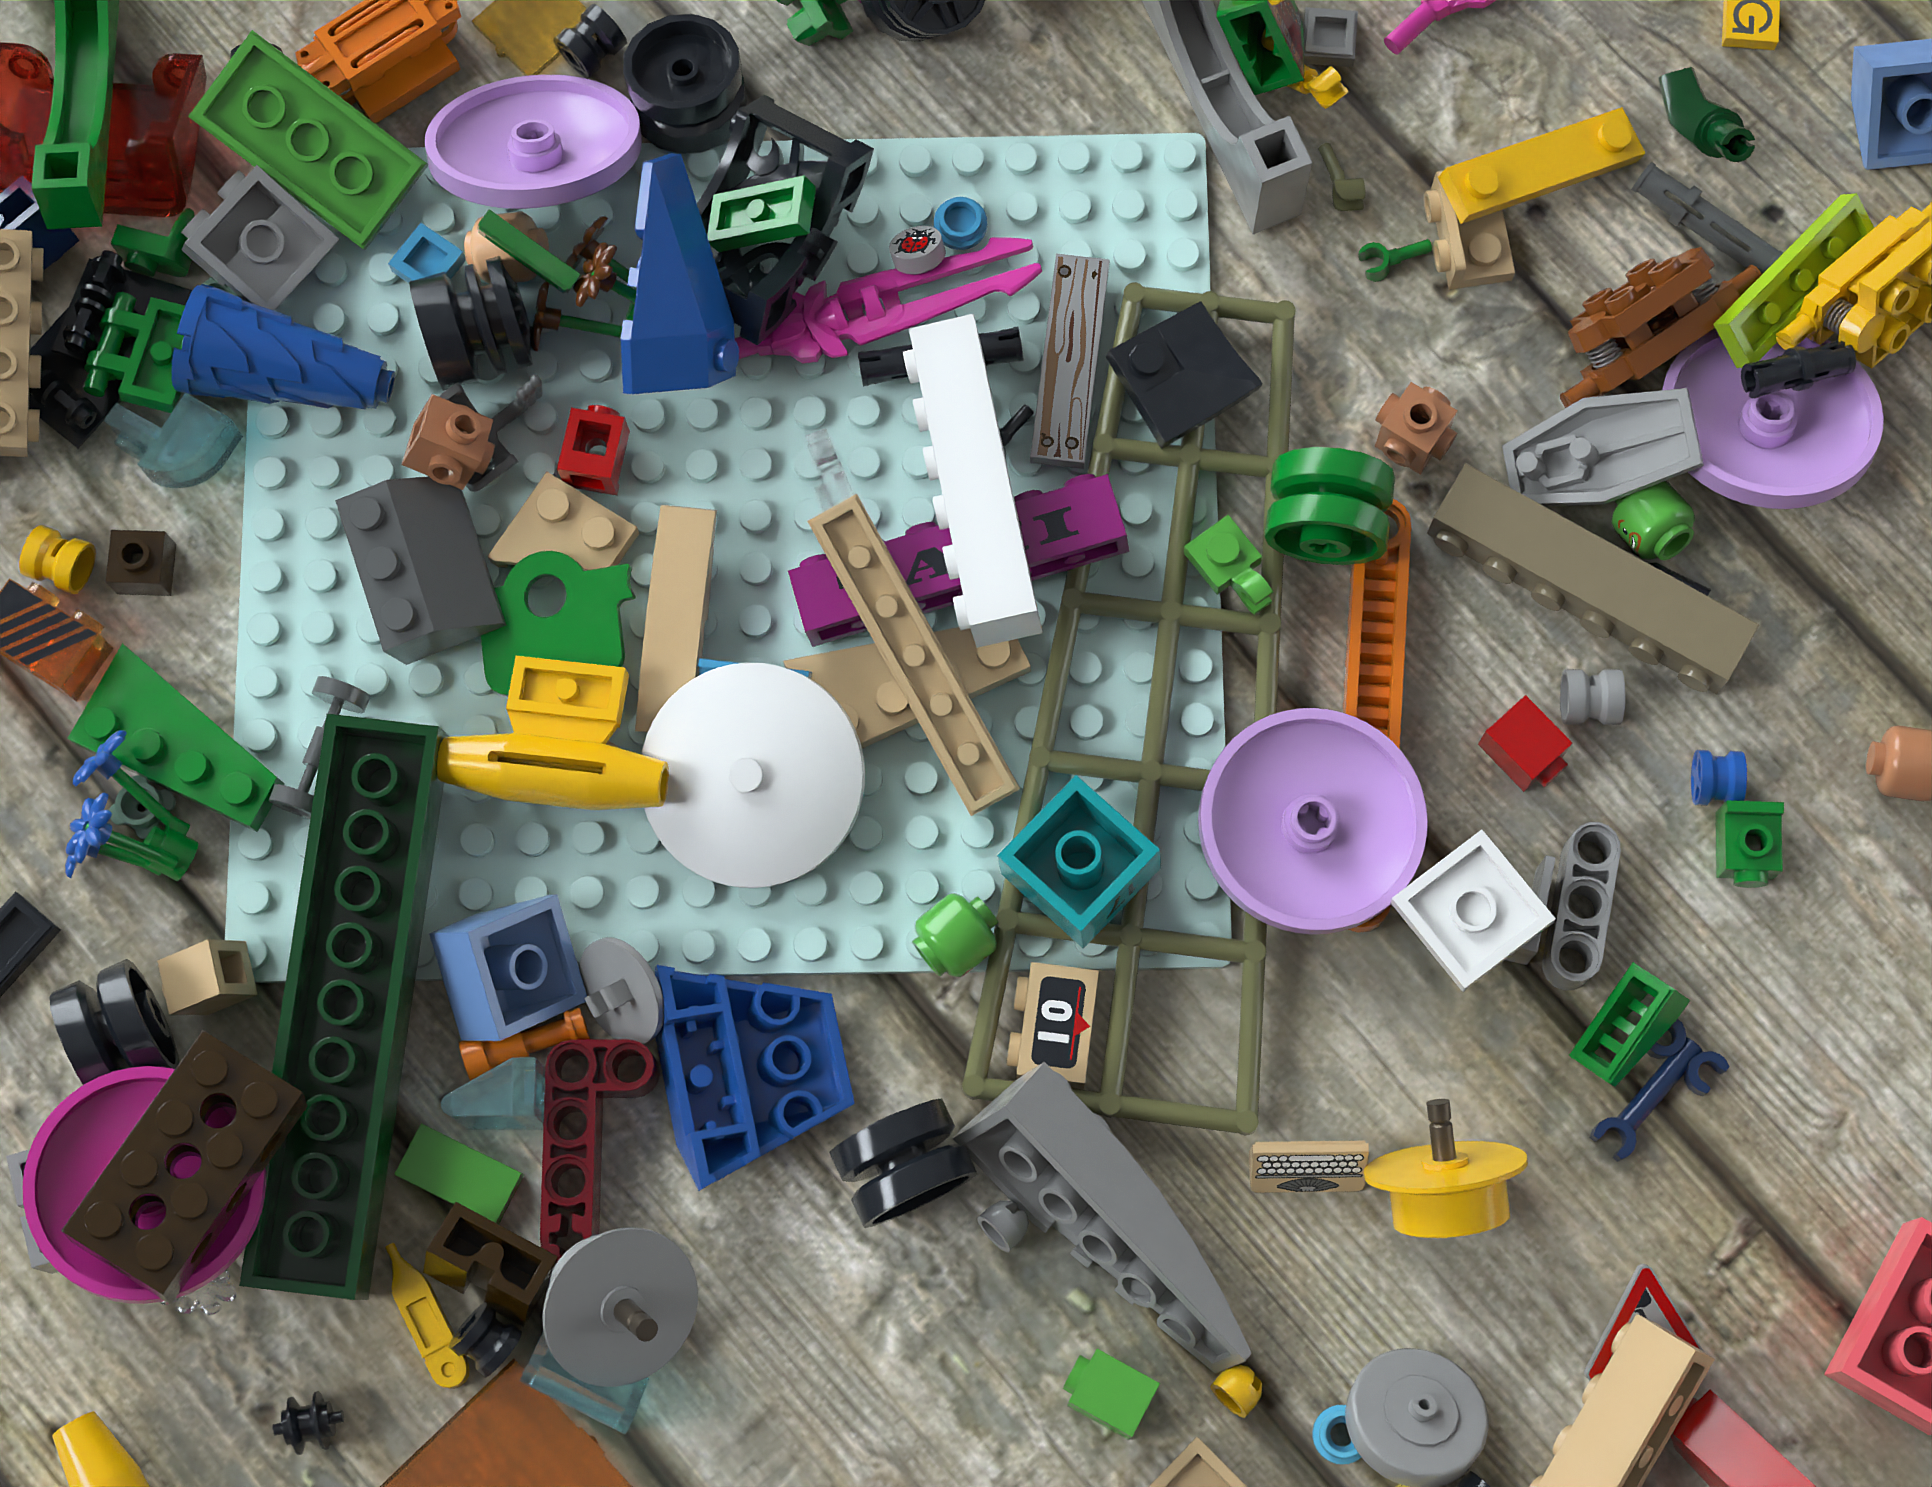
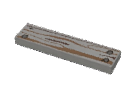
M1056 254L1030 463L1084 469L1109 272V259Z

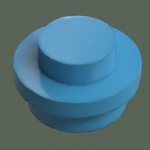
M954 197L945 201L937 209L934 216V228L941 233L945 246L955 250H966L976 246L984 238L987 231V216L982 206L976 201L967 197Z

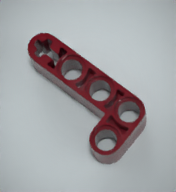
M629 1039L567 1040L554 1046L547 1056L545 1065L540 1243L541 1248L558 1256L556 1264L566 1252L565 1249L556 1244L557 1239L567 1236L569 1219L563 1214H556L557 1208L573 1212L585 1210L584 1216L572 1213V1229L575 1233L582 1236L583 1239L598 1235L600 1231L603 1098L643 1097L653 1091L659 1081V1063L650 1050L639 1041ZM578 1055L588 1059L589 1068L583 1079L574 1083L563 1081L561 1070L566 1060ZM634 1055L644 1058L646 1068L645 1073L640 1079L631 1083L622 1082L618 1079V1067L625 1058ZM573 1112L584 1113L587 1118V1127L582 1136L574 1140L563 1139L559 1130L563 1118ZM569 1169H581L585 1174L586 1180L583 1190L575 1197H561L557 1186L561 1175Z

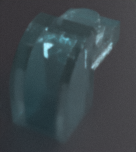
M187 393L183 395L162 428L118 403L114 405L104 420L117 436L114 444L127 454L140 460L137 465L151 482L169 488L192 487L213 477L224 466L243 437L231 418Z

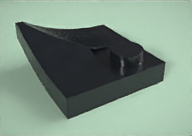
M1202 301L1110 349L1106 355V359L1161 449L1235 406L1259 390L1263 384L1223 335Z

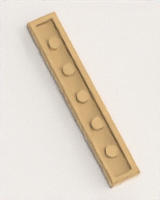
M858 494L808 520V524L969 814L973 816L1020 790L1018 783Z

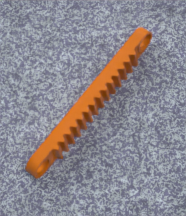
M1393 499L1392 505L1383 513L1394 519L1397 524L1398 533L1395 537L1388 540L1387 551L1381 558L1367 563L1352 564L1343 713L1372 725L1400 749L1411 518L1405 506ZM1391 905L1371 920L1348 930L1360 933L1369 932L1379 927L1387 917Z

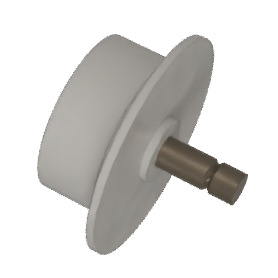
M636 1227L619 1228L588 1237L576 1243L559 1259L547 1285L543 1308V1329L546 1343L553 1357L570 1375L595 1386L617 1387L628 1385L657 1372L679 1351L694 1323L698 1305V1286L693 1267L684 1252L673 1241L662 1234L648 1229Z

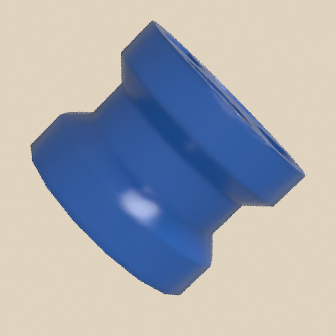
M1696 750L1691 766V796L1693 804L1695 806H1707L1712 800L1724 802L1727 800L1744 801L1747 789V763L1744 752L1730 751L1726 756H1714L1709 750Z

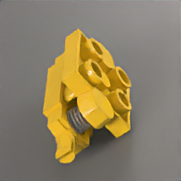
M1932 202L1922 211L1911 206L1897 219L1889 215L1819 274L1818 286L1804 297L1801 310L1797 313L1796 318L1784 329L1776 333L1778 344L1784 350H1787L1788 348L1796 347L1805 338H1808L1821 345L1834 333L1839 334L1838 342H1845V347L1852 345L1856 360L1872 369L1889 353L1894 354L1904 346L1908 337L1924 323H1931Z

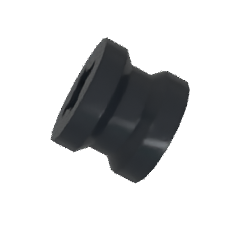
M485 1302L476 1308L460 1326L452 1338L449 1348L458 1356L468 1355L475 1361V1369L486 1378L497 1370L510 1355L520 1340L522 1331L513 1324L504 1325L496 1319V1310Z

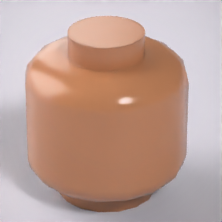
M1900 725L1892 726L1887 729L1881 742H1871L1867 753L1866 772L1869 775H1875L1877 788L1882 795L1922 802L1932 800V730Z

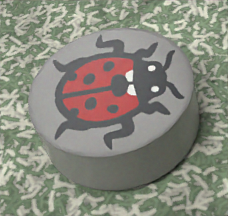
M916 226L906 229L897 234L889 245L895 268L906 274L928 272L937 267L946 254L941 233L936 228L930 226Z

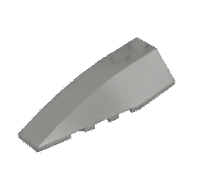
M1045 1062L1015 1080L953 1137V1140L958 1145L965 1146L970 1158L1011 1201L1018 1205L1017 1208L1020 1211L1024 1210L1028 1219L1044 1233L1051 1226L1054 1227L1075 1245L1070 1254L1088 1268L1095 1261L1118 1280V1286L1114 1291L1131 1305L1135 1303L1142 1307H1151L1160 1315L1157 1318V1326L1215 1374L1245 1362L1251 1355L1250 1348L1221 1288L1193 1239L1160 1190L1124 1145L1111 1133L1107 1122L1099 1115L1092 1113L1071 1090L1068 1081L1061 1074L1053 1071Z

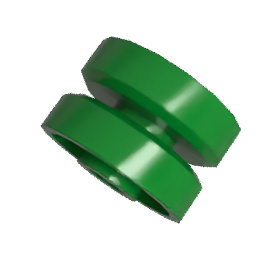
M1310 447L1294 449L1279 455L1272 468L1270 491L1273 498L1277 501L1273 502L1267 510L1264 535L1267 544L1281 554L1319 564L1351 565L1367 563L1381 558L1388 548L1390 522L1388 516L1383 512L1393 502L1395 484L1393 468L1381 459L1362 452L1342 448Z

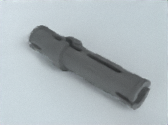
M1653 162L1646 167L1631 189L1671 216L1668 220L1676 227L1682 223L1745 268L1749 265H1754L1763 274L1784 253L1772 247L1740 222L1734 220L1702 198L1701 194L1703 191L1695 185L1689 189L1656 167V164ZM1669 191L1704 215V219L1697 218L1668 198L1665 192ZM1715 223L1749 246L1751 251L1747 252L1713 229L1711 224Z

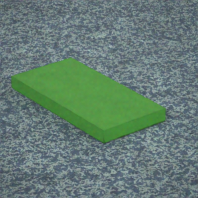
M253 30L188 116L252 166L258 165L285 191L364 250L367 249L428 167V163Z

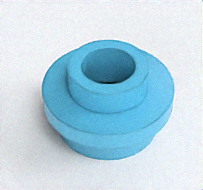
M1335 1405L1325 1409L1315 1420L1312 1430L1313 1443L1318 1453L1327 1461L1340 1465L1350 1464L1361 1458L1352 1441L1346 1446H1338L1331 1439V1429L1334 1425L1338 1423L1346 1425V1405Z

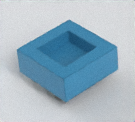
M420 223L389 261L388 265L393 273L408 283L441 272H445L451 280L466 261V257L462 250Z

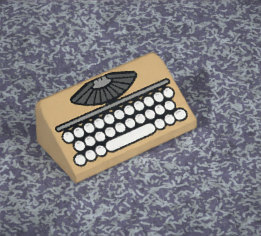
M1365 1141L1255 1142L1249 1150L1251 1191L1255 1193L1359 1192L1363 1190L1366 1182L1364 1179V1168L1368 1164L1369 1143H1365Z

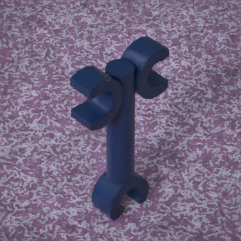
M1679 1019L1668 1029L1672 1036L1671 1044L1662 1046L1656 1042L1647 1052L1650 1057L1666 1059L1618 1117L1604 1119L1592 1129L1590 1138L1594 1142L1599 1140L1607 1130H1614L1619 1133L1622 1138V1146L1613 1156L1617 1162L1625 1159L1634 1151L1637 1142L1635 1131L1683 1075L1688 1089L1694 1094L1704 1096L1711 1088L1699 1077L1698 1069L1700 1065H1709L1719 1074H1723L1730 1067L1722 1055L1713 1051L1703 1052L1696 1042L1687 1038L1686 1029Z

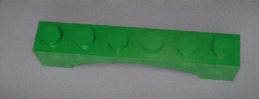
M54 0L55 73L53 97L42 145H35L31 189L47 229L102 227L119 0Z

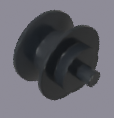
M319 1391L314 1392L311 1405L300 1406L293 1396L288 1397L286 1410L281 1412V1423L272 1425L274 1436L283 1434L286 1444L292 1445L297 1455H302L306 1442L317 1440L322 1449L327 1450L330 1446V1437L336 1434V1423L344 1422V1413L342 1410L334 1412L330 1401L324 1402L323 1396Z

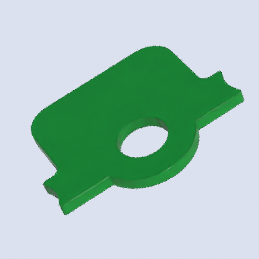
M540 551L520 560L509 572L504 585L494 588L506 626L480 636L485 679L490 688L508 697L516 656L622 667L625 660V648L620 607L623 602L636 598L630 584L632 566L626 563L585 571L577 561L568 555L556 551ZM543 577H557L564 583L566 588V601L563 607L552 616H536L528 605V594L532 585Z

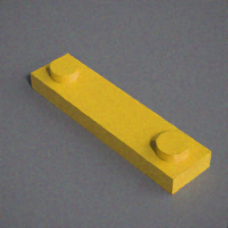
M1623 107L1449 166L1442 171L1438 179L1460 224L1634 164L1646 153Z

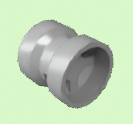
M1564 669L1560 685V711L1563 724L1582 725L1588 717H1591L1592 719H1598L1603 725H1621L1625 711V682L1622 670L1603 669L1598 675L1588 677L1581 669Z

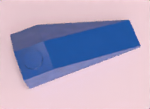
M671 153L645 161L642 166L635 221V232L643 240L642 251L637 268L630 267L627 285L637 288L633 321L623 320L621 332L623 393L643 394L709 388L736 376L739 347L735 341L734 320L682 155Z

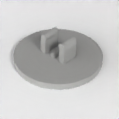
M606 937L591 943L584 950L579 965L587 997L584 999L591 1014L604 1031L614 1039H629L639 1041L642 1044L651 1041L660 1032L664 1021L663 995L651 967L636 949L620 939Z

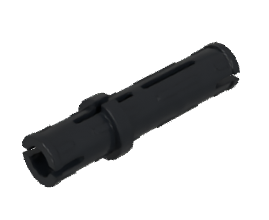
M1018 326L1000 331L979 333L986 366L1024 361ZM912 344L882 350L858 352L863 387L887 381L909 379L903 351L912 350Z

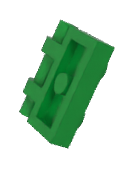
M117 292L111 308H107L105 314L102 315L99 327L103 332L96 351H91L88 355L84 368L88 375L83 390L90 395L103 397L109 381L119 379L122 380L118 391L121 401L174 414L181 392L176 391L172 385V359L174 348L182 350L184 335L177 334L185 305L151 297L145 315L133 313L137 301L136 298L128 293ZM130 336L137 338L130 358L118 355L124 338H129Z

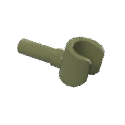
M1322 144L1318 150L1332 181L1334 208L1338 211L1363 210V199L1366 196L1364 179H1345L1344 170H1342L1331 144Z

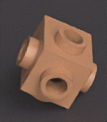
M1410 382L1401 397L1392 393L1380 409L1375 421L1381 424L1375 447L1383 451L1396 464L1409 467L1421 475L1431 458L1435 457L1441 461L1455 440L1458 433L1452 430L1451 426L1458 410L1451 407L1449 399L1438 390L1427 386L1421 388Z
M432 394L414 422L401 465L430 476L431 479L438 483L451 485L463 490L474 472L484 474L490 463L495 444L488 441L493 419L476 413L465 405L455 404Z

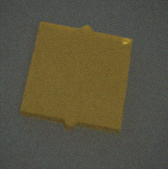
M494 0L472 20V23L495 46V51L499 58L506 57L525 76L539 75L561 55L554 44V37L565 28H574L580 22L581 13L587 8L579 0Z

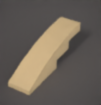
M661 505L646 612L635 731L648 732L653 720L668 699L682 686L699 675L698 663L699 658H702L705 621L708 620L717 510Z

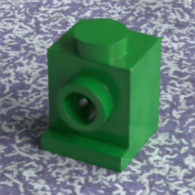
M1727 800L1715 812L1716 878H1733L1734 886L1757 888L1767 886L1768 880H1773L1783 871L1782 815L1784 814V802ZM1746 835L1758 836L1760 838V851H1753L1747 847L1745 843Z

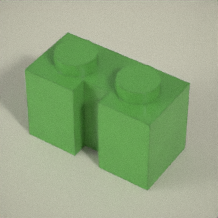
M1096 1349L1091 1360L1082 1355L1079 1356L1063 1389L1072 1394L1067 1407L1129 1440L1137 1429L1160 1383L1105 1352Z

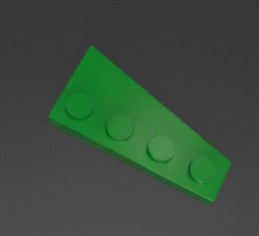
M123 643L67 738L75 745L96 754L100 744L105 743L117 731L124 730L127 732L126 739L112 752L123 763L121 767L256 832L259 831L273 806L269 802V798L275 784H285Z

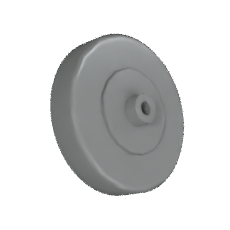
M1402 1348L1380 1354L1361 1370L1350 1389L1346 1401V1426L1357 1452L1376 1472L1401 1485L1408 1487H1440L1452 1483L1472 1467L1486 1443L1489 1418L1480 1390L1471 1377L1457 1364L1431 1351Z

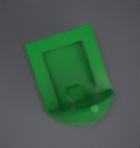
M187 208L181 213L168 237L117 224L111 245L118 255L123 258L124 266L130 271L149 277H154L156 272L174 277H185L189 272L192 259L182 251L183 245L188 238L181 232L195 217L194 210Z

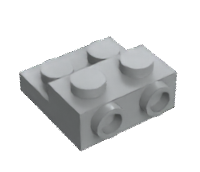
M258 165L247 176L238 170L217 193L224 201L210 215L202 209L181 232L188 238L183 245L182 251L221 286L226 284L244 301L274 311L339 241L335 234Z

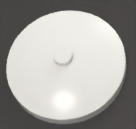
M765 663L731 664L710 670L692 679L674 693L660 709L651 724L642 748V755L666 761L669 766L668 790L664 805L662 807L644 808L656 836L672 856L685 867L708 880L723 885L742 888L769 887L792 881L813 871L835 853L844 842L855 823L861 807L865 787L864 756L860 740L849 716L836 699L818 683L798 672L777 665Z

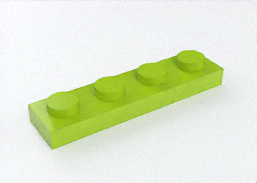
M1857 193L1841 194L1713 324L1736 368H1742L1747 363L1759 361L1777 343L1776 333L1784 329L1796 318L1797 313L1801 310L1804 297L1818 286V275L1874 229Z

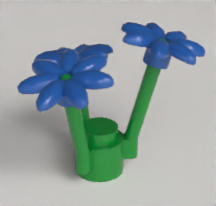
M124 730L117 731L105 743L100 744L96 756H92L84 761V764L73 777V785L76 787L81 782L84 783L97 770L107 780L110 777L116 780L166 827L162 830L154 826L142 843L113 831L112 825L107 823L112 816L111 811L104 810L109 796L107 793L100 794L95 800L87 798L82 805L81 819H75L70 823V830L75 834L69 840L65 849L68 855L65 873L67 877L72 878L77 863L81 864L86 855L97 858L98 854L142 867L158 876L162 873L178 881L193 861L198 849V842L186 836L190 824L173 816L120 768L123 763L112 752L126 739L127 732Z

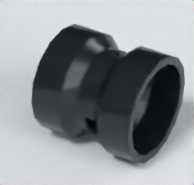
M596 4L590 5L581 13L580 22L574 28L563 29L553 39L556 48L563 58L577 73L586 79H589L601 68V60L607 54L615 55L627 44V39L619 26Z

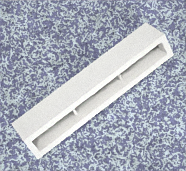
M974 314L909 328L913 349L903 351L909 382L910 384L920 382L923 396L913 399V405L919 431L929 430L933 446L924 447L923 455L929 480L939 479L943 495L933 497V504L939 529L950 528L953 545L944 546L943 553L950 580L960 578L963 595L953 597L960 631L971 629L976 648L1043 633Z

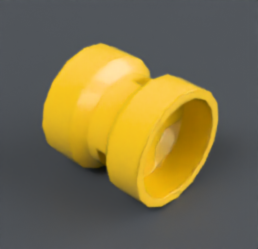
M38 525L29 534L22 548L19 561L20 573L36 581L49 579L54 582L58 589L70 594H77L83 589L92 573L96 549L90 542L79 538L66 540L62 538L58 530L45 525Z

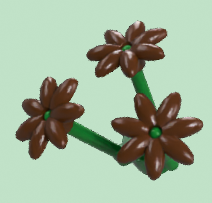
M601 216L593 222L591 227L585 230L583 242L573 247V253L570 254L565 262L576 270L583 258L586 259L583 263V270L586 274L582 275L573 286L574 292L577 293L576 305L581 308L588 297L595 300L599 289L606 293L612 290L631 301L625 320L633 321L637 288L633 289L616 279L618 276L628 284L629 269L613 259L617 246L610 245L608 247L606 242L599 243L596 241L605 228L603 226L608 220L606 216ZM545 281L541 285L535 307L537 312L534 315L535 320L533 321L531 331V348L534 351L538 352L542 328L558 331L560 326L621 338V325L562 315L561 309L546 307L549 283Z

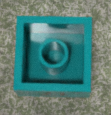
M1077 775L997 855L1001 875L1083 949L1161 869L1160 849Z

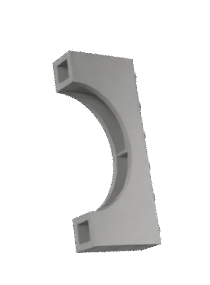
M1142 0L1252 234L1300 216L1303 210L1313 162L1291 117L1287 116L1274 121L1253 94L1216 18L1217 11L1213 0Z

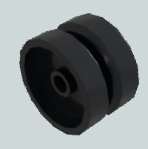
M695 14L669 15L651 22L632 37L624 53L623 74L627 91L630 95V101L638 112L642 136L656 147L678 154L702 153L725 143L731 136L729 134V126L734 114L740 107L747 106V93L742 75L739 48L730 31L713 19Z
M125 959L101 970L97 975V992L78 980L52 992L50 995V1010L56 1031L64 1051L83 1085L100 1076L122 1069L143 1066L176 1069L180 1063L174 1038L164 1013L144 976L130 960Z
M942 1098L933 1099L886 1116L842 1141L829 1152L842 1181L858 1182L877 1176L862 1185L851 1199L864 1228L885 1223L914 1211L957 1189L977 1175V1171L964 1145L952 1144L931 1150L944 1142L955 1129L954 1122Z

